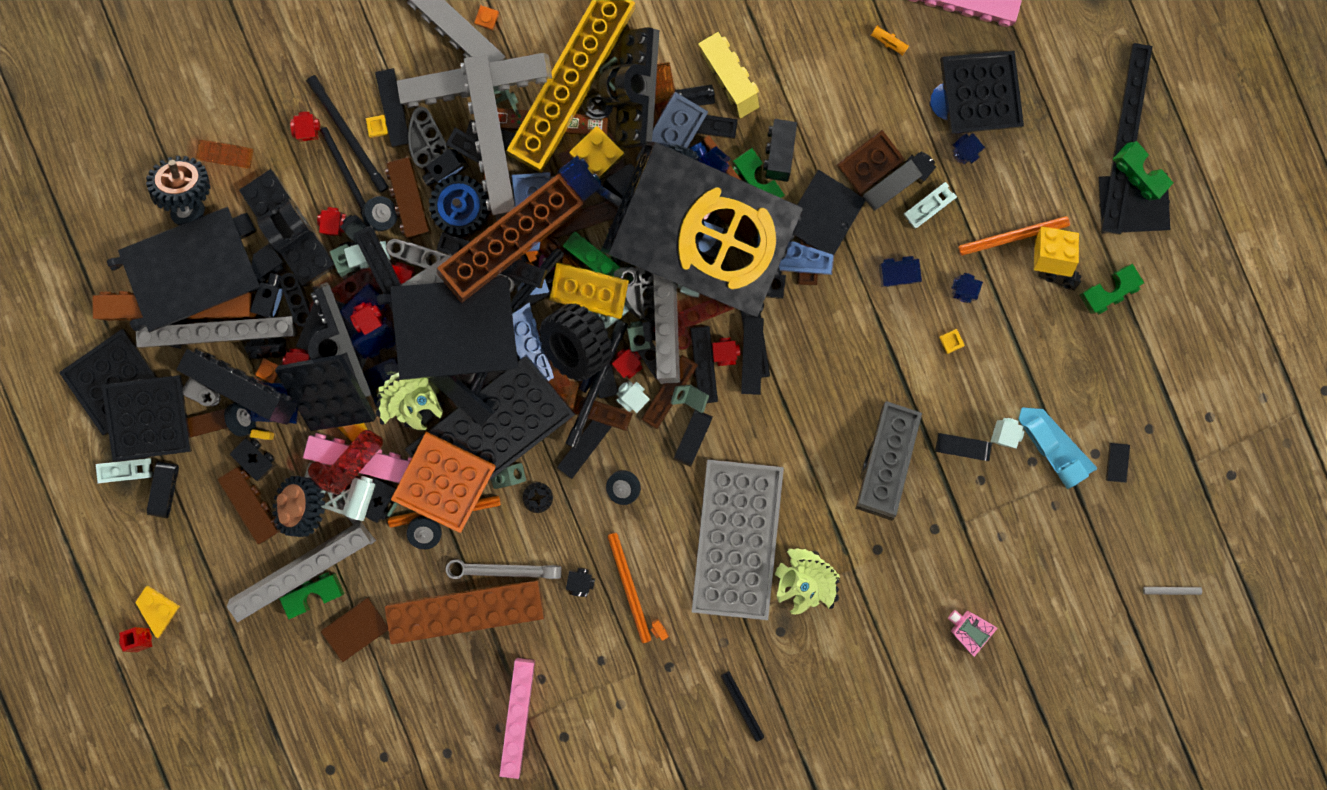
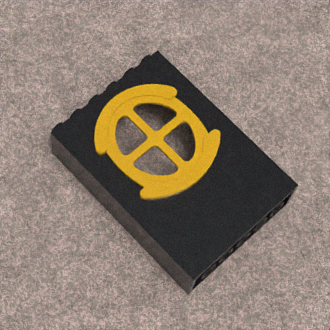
M646 141L601 252L757 317L763 311L765 297L770 294L772 289L771 283L779 273V264L787 254V245L794 238V229L796 224L802 219L803 208L657 142ZM728 208L733 209L735 212L725 234L702 225L704 216L714 210ZM743 215L748 216L753 221L759 232L760 244L757 248L734 238V233ZM698 232L718 239L722 243L712 265L705 262L697 250L695 236ZM730 246L753 255L752 262L740 270L723 271L721 269V264Z

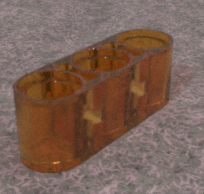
M198 140L195 159L251 169L254 149Z

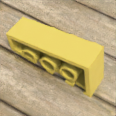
M719 32L698 43L700 52L712 73H717L715 76L721 88L726 87L725 92L731 105L736 104V113L739 119L758 109L757 93L759 90L754 82L751 83L749 81V74L745 67L741 68L738 64L740 61L735 52L731 53L729 50L730 44L726 37H721Z

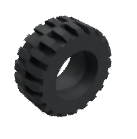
M566 304L547 316L541 323L539 331L541 335L539 338L543 344V351L546 352V357L548 360H551L552 365L560 370L559 372L562 375H567V378L582 381L589 379L608 365L612 356V347H610L611 340L607 336L608 332L602 326L603 323L595 317L596 315L593 312H589L586 307H581L578 304Z

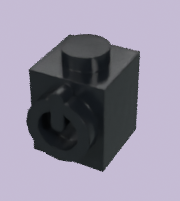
M922 151L916 154V156L912 154L905 162L906 164L912 160L920 170L922 176L917 179L920 184L936 168L934 165L935 161Z
M586 568L570 569L566 590H569L568 594L587 597L589 590L594 589L595 578H592L593 573H589V569Z

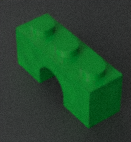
M1137 141L1127 143L1113 158L1117 168L1129 177V181L1138 187L1144 198L1148 200L1160 199L1174 182L1162 169L1153 170L1147 174L1144 171L1143 164L1149 154Z
M753 148L733 161L732 168L746 183L777 197L784 198L785 194L775 180L768 184H760L756 181L754 173L763 163Z
M575 231L563 245L565 250L582 261L594 272L614 276V272L620 268V266Z
M1133 263L1112 274L1116 283L1113 292H1106L1099 283L1079 294L1090 314L1097 312L1099 315L1108 310L1107 306L1111 303L1116 305L1123 301L1124 295L1128 293L1132 295L1141 290L1139 286L1144 284V281Z
M327 572L319 576V581L314 583L312 580L301 584V589L297 591L293 589L279 599L288 619H291L310 610L307 603V597L310 593L318 594L325 604L344 595L345 592L336 573L330 575Z

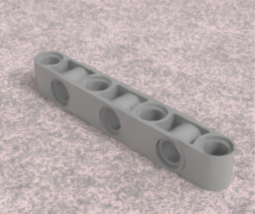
M392 239L386 245L389 255L426 269L431 266L429 258L432 255L436 256L437 262L447 256L441 252L398 239ZM396 243H399L401 246L398 253L393 251ZM498 274L495 278L507 276ZM508 277L511 293L515 288L513 278Z

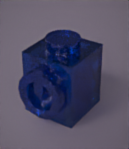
M966 133L952 144L954 147L952 150L954 158L964 165L967 162L971 164L980 157L978 153L985 148L974 133L970 136Z
M716 146L709 152H704L699 161L725 173L730 167L728 162L731 158Z
M969 273L959 275L953 279L951 285L953 298L971 304L972 301L978 299L983 282L976 280L975 276Z

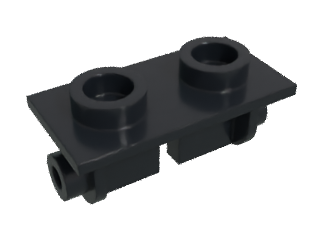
M712 84L675 90V92L698 106L715 104V93Z
M1074 271L1072 277L1041 272L1039 275L1040 278L1045 279L1047 282L1056 283L1065 289L1073 291L1081 283V275L1077 271Z
M282 337L268 339V345H265V339L250 340V342L246 343L245 351L249 359L286 356V339H282Z

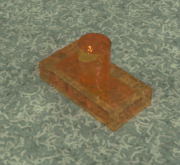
M571 381L569 394H559L574 411L579 383Z

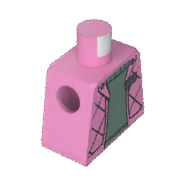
M954 610L948 617L955 624L951 632L974 657L998 629L969 611H966L962 616Z

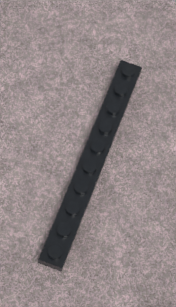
M1138 43L1132 44L1113 158L1127 143L1137 141L1153 46ZM1112 160L1100 232L1121 235L1130 181L1129 177L1120 171L1116 166L1117 164Z

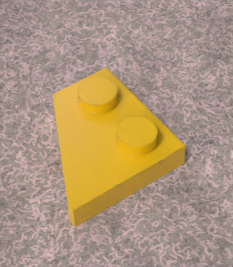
M150 586L144 588L135 602L157 638L162 635L180 607Z

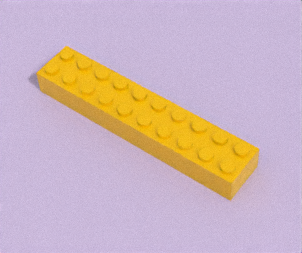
M591 1L551 71L552 79H547V82L543 85L506 150L509 156L540 173L543 172L599 74V69L604 65L635 10L634 1Z

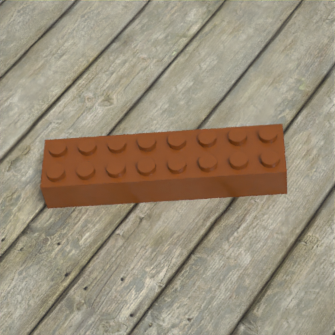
M557 174L437 267L436 273L457 299L463 303L582 209L584 202L564 178Z
M119 291V295L112 292H99V295H93V319L125 321L143 318L135 295L130 291ZM249 292L186 319L258 318V314L250 312L256 295Z
M539 579L389 603L385 606L391 644L545 618Z

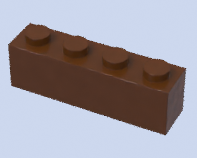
M407 157L386 163L388 167L385 169L386 177L388 180H391L393 186L390 187L392 198H396L397 201L395 211L397 217H401L402 224H400L402 235L412 239L431 234L412 160Z
M242 466L236 467L217 480L259 545L280 533L281 530L276 528L278 525L274 523L276 517L273 518L270 513L271 508L269 504L260 497L261 492L257 485H253L250 481V474Z

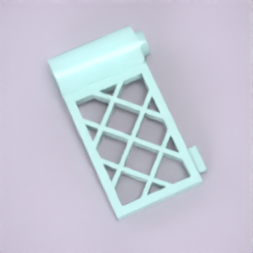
M309 462L305 477L313 478L314 468L318 469L321 477L314 481L319 483L323 480L325 489L320 493L325 494L328 492L330 501L321 507L352 519L364 521L375 487V483H372L373 479L361 476V479L326 468L324 463ZM333 474L337 482L329 486L327 477ZM346 480H351L350 489L345 491L342 483ZM339 486L342 494L334 497L332 489ZM341 498L345 500L343 510L339 509L336 502Z

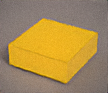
M385 115L366 118L369 138L389 135Z
M957 329L939 336L946 354L965 346Z
M252 429L250 437L273 440L274 433Z

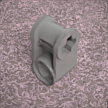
M190 377L183 387V395L203 406H216L221 400L220 393ZM208 394H211V395H210V398H212L211 401H209V398L207 397Z

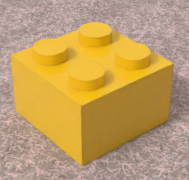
M598 126L569 152L570 156L597 183L624 157V152Z
M1041 226L1035 239L1034 270L1072 277L1079 263V233Z

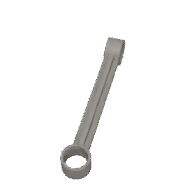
M454 559L447 564L446 573L452 579H459L463 575L559 579L561 578V566L465 564L460 559ZM454 562L460 563L463 567L462 573L459 576H455L450 572L449 567Z

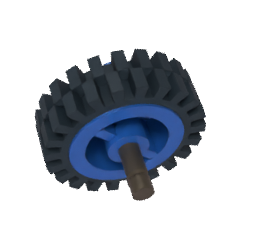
M461 175L449 176L448 179L441 180V183L437 184L435 190L431 192V199L429 198L431 217L435 224L446 233L454 236L473 234L476 230L481 229V226L486 223V219L489 217L486 200L489 197L487 192H484L482 185L475 179Z

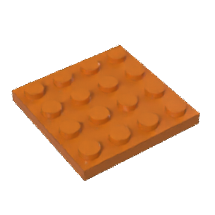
M425 432L391 500L461 533L496 465L429 432Z

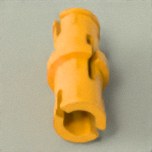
M878 25L870 35L885 44L884 47H890L901 54V56L904 55L909 45L897 39L895 34L886 32Z

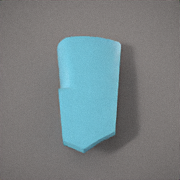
M1021 408L1018 418L1019 422L1038 451L1044 457L1046 456L1066 489L1077 485L1087 478L1091 472L1097 470L1092 461L1043 409Z

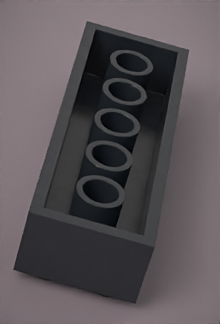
M187 349L176 369L270 421L288 425L298 405L291 401L293 397L278 392L276 388L261 383V380L246 375V372L243 370L231 367L230 363L218 360L215 355L199 349H195V351Z

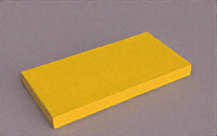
M556 263L549 301L564 305L578 304L581 307H586L588 311L621 319L629 280L563 263Z

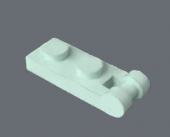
M946 182L903 214L914 229L918 228L957 198L956 194L948 189L949 185ZM941 192L946 197L943 201L938 195Z
M151 458L96 464L98 483L151 478L153 477V471L151 472L150 470ZM137 465H142L143 473H138Z

